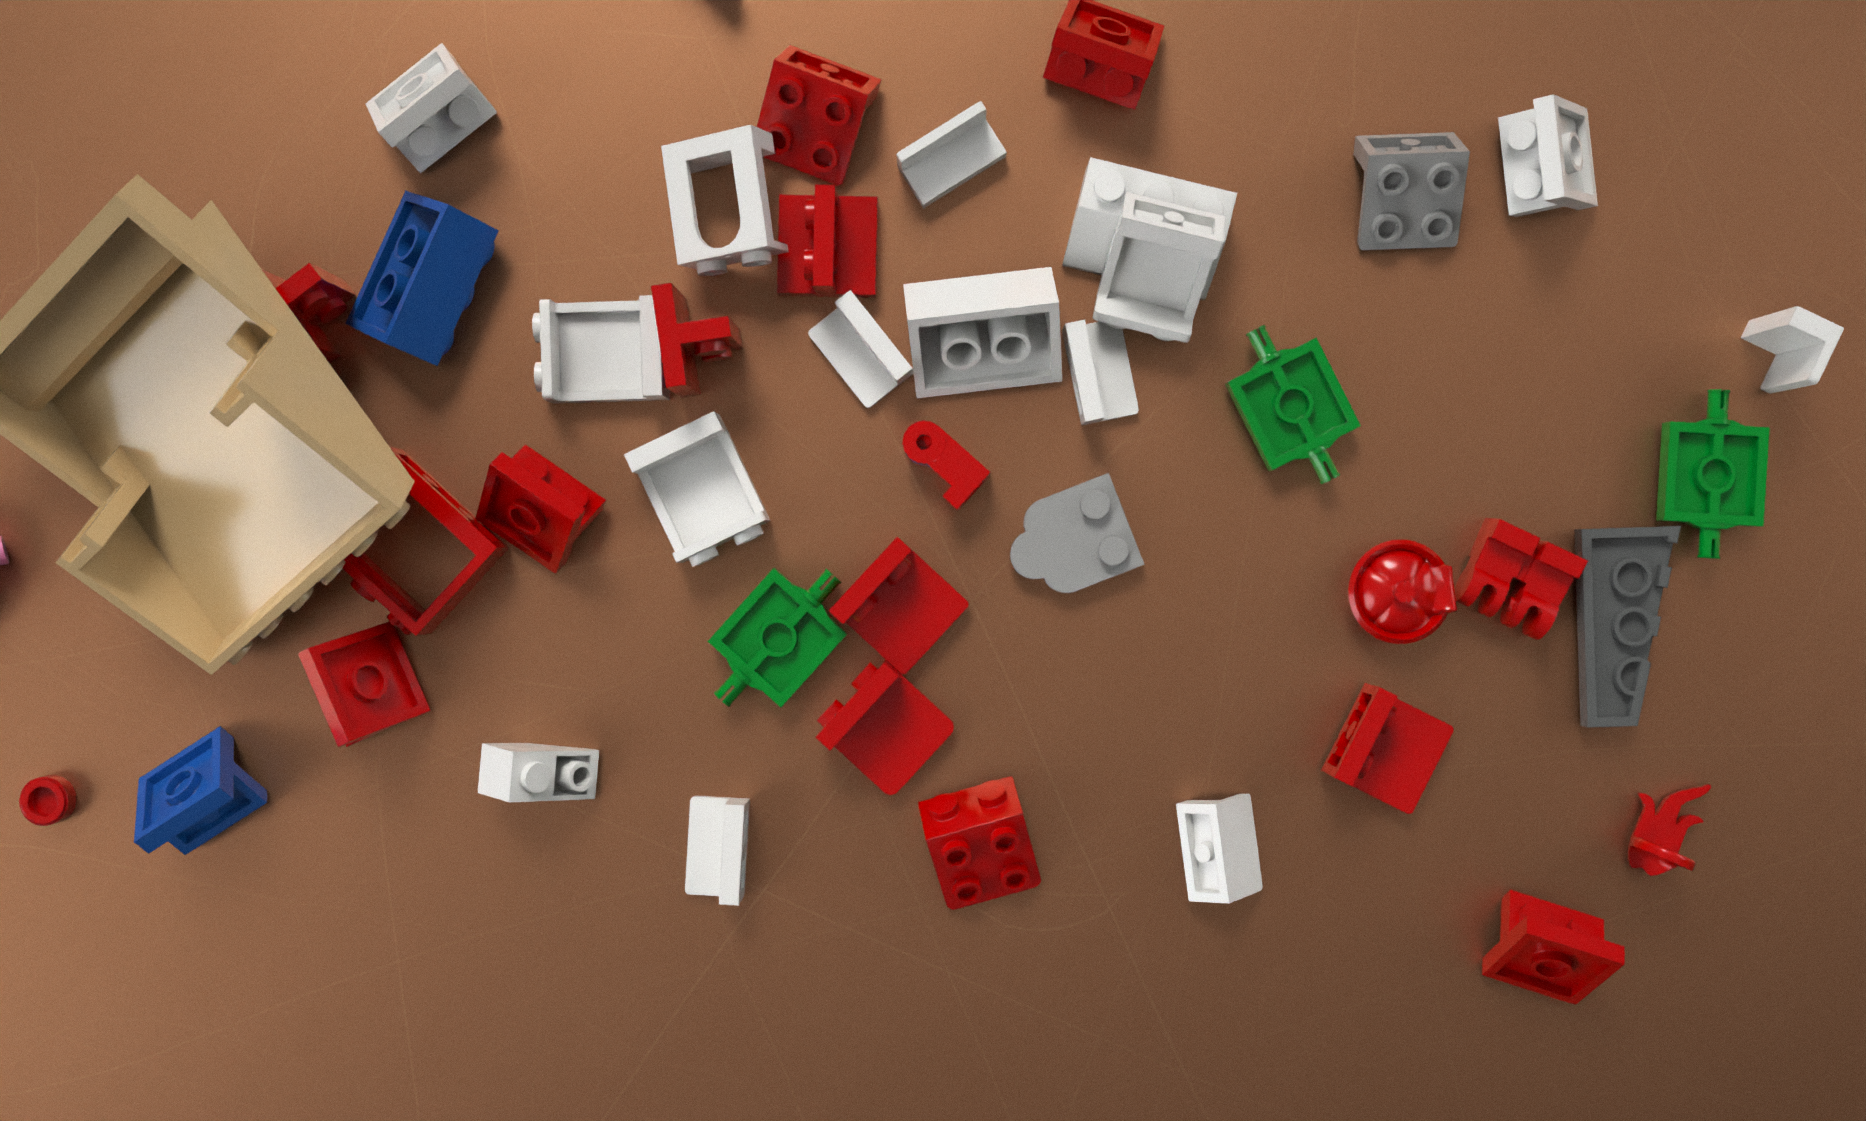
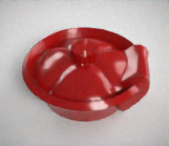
M1399 539L1378 544L1359 559L1352 571L1348 587V597L1353 615L1365 631L1384 642L1408 644L1420 641L1434 633L1445 621L1448 613L1457 611L1452 566L1445 565L1443 560L1433 550L1421 543Z

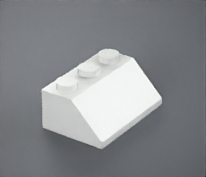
M1090 157L1085 170L1062 266L1098 275L1103 274L1125 194L1129 192L1225 216L1224 242L1218 260L1213 259L1200 298L1205 300L1226 242L1237 193Z
M1051 267L903 284L917 399L1062 382L1059 299Z

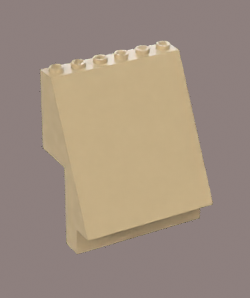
M137 174L114 195L0 320V434L98 507L55 563L211 675L227 661L233 665L238 663L253 645L252 639L258 635L265 639L281 622L283 618L282 613L289 608L292 612L300 609L314 591L312 587L318 581L327 585L343 568L345 564L343 559L350 553L356 557L363 554L377 537L375 531L383 524L389 529L394 527L410 508V504L405 500L415 481L212 200L191 220Z

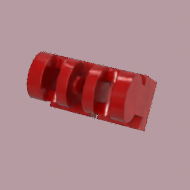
M1485 518L1469 553L1470 559L1456 583V602L1469 607L1477 599L1484 587V592L1478 605V612L1488 618L1494 616L1505 601L1500 616L1501 624L1514 628L1527 613L1522 632L1530 638L1540 640L1552 627L1564 596L1574 578H1580L1588 560L1548 541H1540L1541 538L1502 519ZM1513 578L1516 581H1518V583L1513 592L1506 599L1510 587V582Z

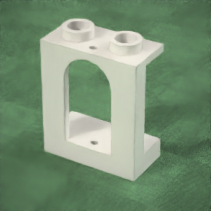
M746 125L661 146L678 265L696 269L699 276H714L726 273L727 265L742 262L744 267L763 266L772 263V255L789 252L788 245L774 241L762 158L763 156L775 154L771 133L753 125ZM733 164L740 213V229L736 238L729 245L722 248H713L706 244L699 231L691 173Z

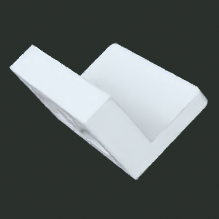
M982 101L977 102L896 154L897 167L923 209L1006 157V150L986 120L987 109Z
M849 290L835 302L837 309L811 328L808 334L866 408H871L913 375V368L853 292Z
M1799 306L1749 320L1741 338L1776 355L1760 389L1771 394L1817 384L1844 328Z
M1085 320L1065 323L1062 334L1081 426L1138 413L1139 407L1123 329L1109 327L1103 322L1086 324Z
M1237 794L1222 800H1186L1177 803L1176 810L1189 901L1229 904L1261 891L1263 883L1250 794Z
M697 795L691 798L685 892L687 894L719 896L720 905L739 906L745 893L750 799Z

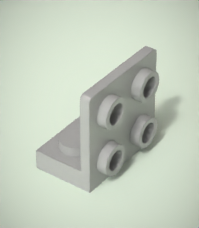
M1454 132L1355 136L1353 155L1365 171L1357 240L1359 248L1361 250L1456 246L1458 243L1470 151Z

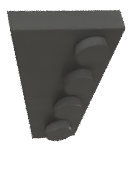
M1681 526L1574 529L1575 555L1588 560L1580 578H1576L1580 726L1588 728L1638 726L1651 667L1648 656L1652 638L1658 634L1661 617L1657 616L1663 588H1668L1672 567H1668L1673 543L1678 542Z

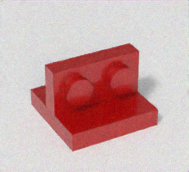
M1069 0L1056 28L1051 44L1052 49L1042 78L1135 110L1153 65L1165 25L1093 0Z
M815 184V195L779 194L778 242L787 244L789 252L778 254V296L842 297L851 290L857 298H876L878 197L838 196L835 185Z
M311 263L305 265L285 281L281 277L262 269L329 364L340 357V353L318 324L320 322L328 323L345 312L347 309L345 303L356 296L347 282Z
M672 283L652 285L651 291L666 388L681 398L701 395L695 356H702L703 362H716L732 358L731 351L743 349L741 331L729 316L690 321L687 299Z
M525 444L512 458L501 452L489 464L475 519L556 574L567 562L574 541L603 510L606 499Z
M390 622L309 647L298 654L338 747L343 745L349 747L362 742L390 727L431 711L396 629Z
M1510 889L1502 897L1500 941L1483 957L1482 975L1576 1005L1625 965V946L1604 940V919Z

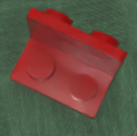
M789 45L773 61L757 123V128L769 132L773 136L775 154L763 157L830 183L841 185L848 171L864 113L876 99L882 79Z
M896 537L829 609V612L842 624L847 623L901 674H906L967 609L969 603L899 537Z
M1364 683L1321 771L1407 814H1411L1454 732V728L1397 699V695L1381 687Z

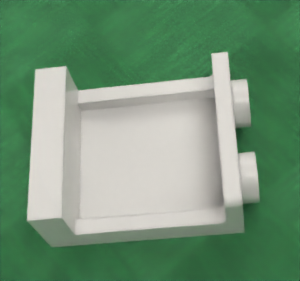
M1126 192L1098 287L1093 319L1115 329L1127 328L1152 334L1163 341L1176 340L1188 343L1192 334L1194 315L1213 259L1218 260L1224 242L1225 216Z
M652 295L639 296L637 301L555 303L551 299L539 301L540 313H534L532 319L534 340L537 343H541V362H536L534 365V383L537 392H542L544 400L553 404L670 400V390L666 388Z
M715 411L624 454L632 473L638 474L675 551L672 555L676 563H684L689 560L692 567L703 564L719 556L716 549L717 546L734 539L737 546L749 542L764 534L761 525L771 521L721 416Z

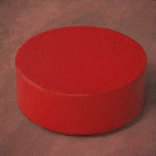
M47 775L29 781L22 789L19 798L20 809L24 817L31 823L39 826H48L66 820L73 813L77 803V795L73 785L67 779L58 775Z

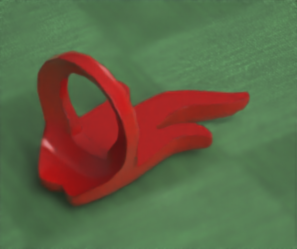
M1705 784L1699 787L1675 791L1664 797L1656 810L1652 797L1645 793H1637L1642 802V811L1631 834L1627 849L1628 863L1631 868H1642L1650 876L1662 874L1676 867H1683L1690 871L1694 870L1696 862L1679 854V850L1687 829L1694 824L1703 823L1704 821L1699 816L1692 814L1679 817L1678 814L1682 805L1705 795L1711 789V785Z

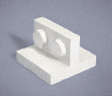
M443 43L366 103L378 133L392 148L396 146L420 174L497 113L492 104L462 70L454 56Z
M1552 94L1533 99L1534 109L1498 117L1509 216L1519 217L1561 207L1581 210L1598 206L1587 108Z

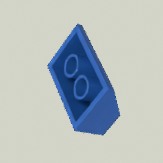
M405 190L345 324L392 347L438 366L441 357L452 346L454 340L453 331L462 311L467 309L472 302L474 284L482 267L490 261L494 253V240L499 230L449 204Z

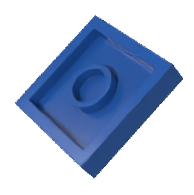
M221 726L139 778L134 843L148 854L169 842L186 855L267 803V790L234 762V737Z

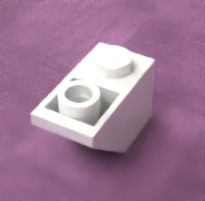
M482 743L478 793L509 803L595 799L599 750L533 743Z

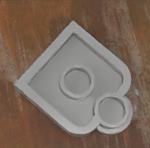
M1109 473L1033 503L1024 515L1023 527L1025 532L1014 540L1010 549L1012 566L1020 575L1029 579L1043 578L1050 588L1061 593H1073L1145 565Z

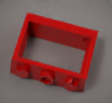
M390 447L415 481L409 494L476 556L427 609L423 608L365 553L359 557L350 553L343 559L345 564L342 569L353 578L350 584L358 594L370 602L377 600L390 612L387 615V619L392 625L400 628L408 636L412 633L415 636L431 634L506 553L509 547L490 529L476 520L475 516L403 449Z

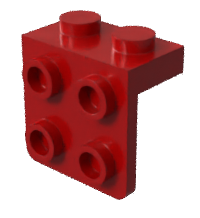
M885 660L878 668L870 662L852 681L851 685L857 690L844 705L836 699L817 719V722L823 728L815 738L829 751L835 747L885 794L894 795L952 734L954 724L945 713Z
M1012 776L987 781L981 785L952 793L940 794L934 798L918 802L926 843L948 908L953 910L1032 889L1041 883L1040 873Z

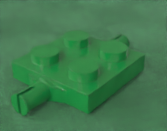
M1260 326L1246 334L1259 361L1248 372L1225 383V386L1268 471H1272L1292 460L1309 458L1320 483L1324 484L1340 476L1327 448L1331 447L1340 436L1361 425L1317 337L1294 349L1277 351L1265 328L1266 326Z
M1726 389L1707 390L1706 419L1693 423L1674 421L1662 423L1656 521L1682 522L1694 528H1699L1697 558L1720 559L1721 529H1728L1734 526L1764 527L1770 427L1744 426L1734 420H1728L1729 394L1731 391Z
M773 568L707 641L726 658L733 671L721 687L714 692L715 696L721 699L734 686V689L722 701L725 705L730 707L734 700L749 685L752 688L763 691L779 707H782L845 638L848 633L828 615L825 606L822 604L835 588L842 583L835 576L821 590V587L833 575L831 571L826 568L812 586L806 590L794 585L779 570Z

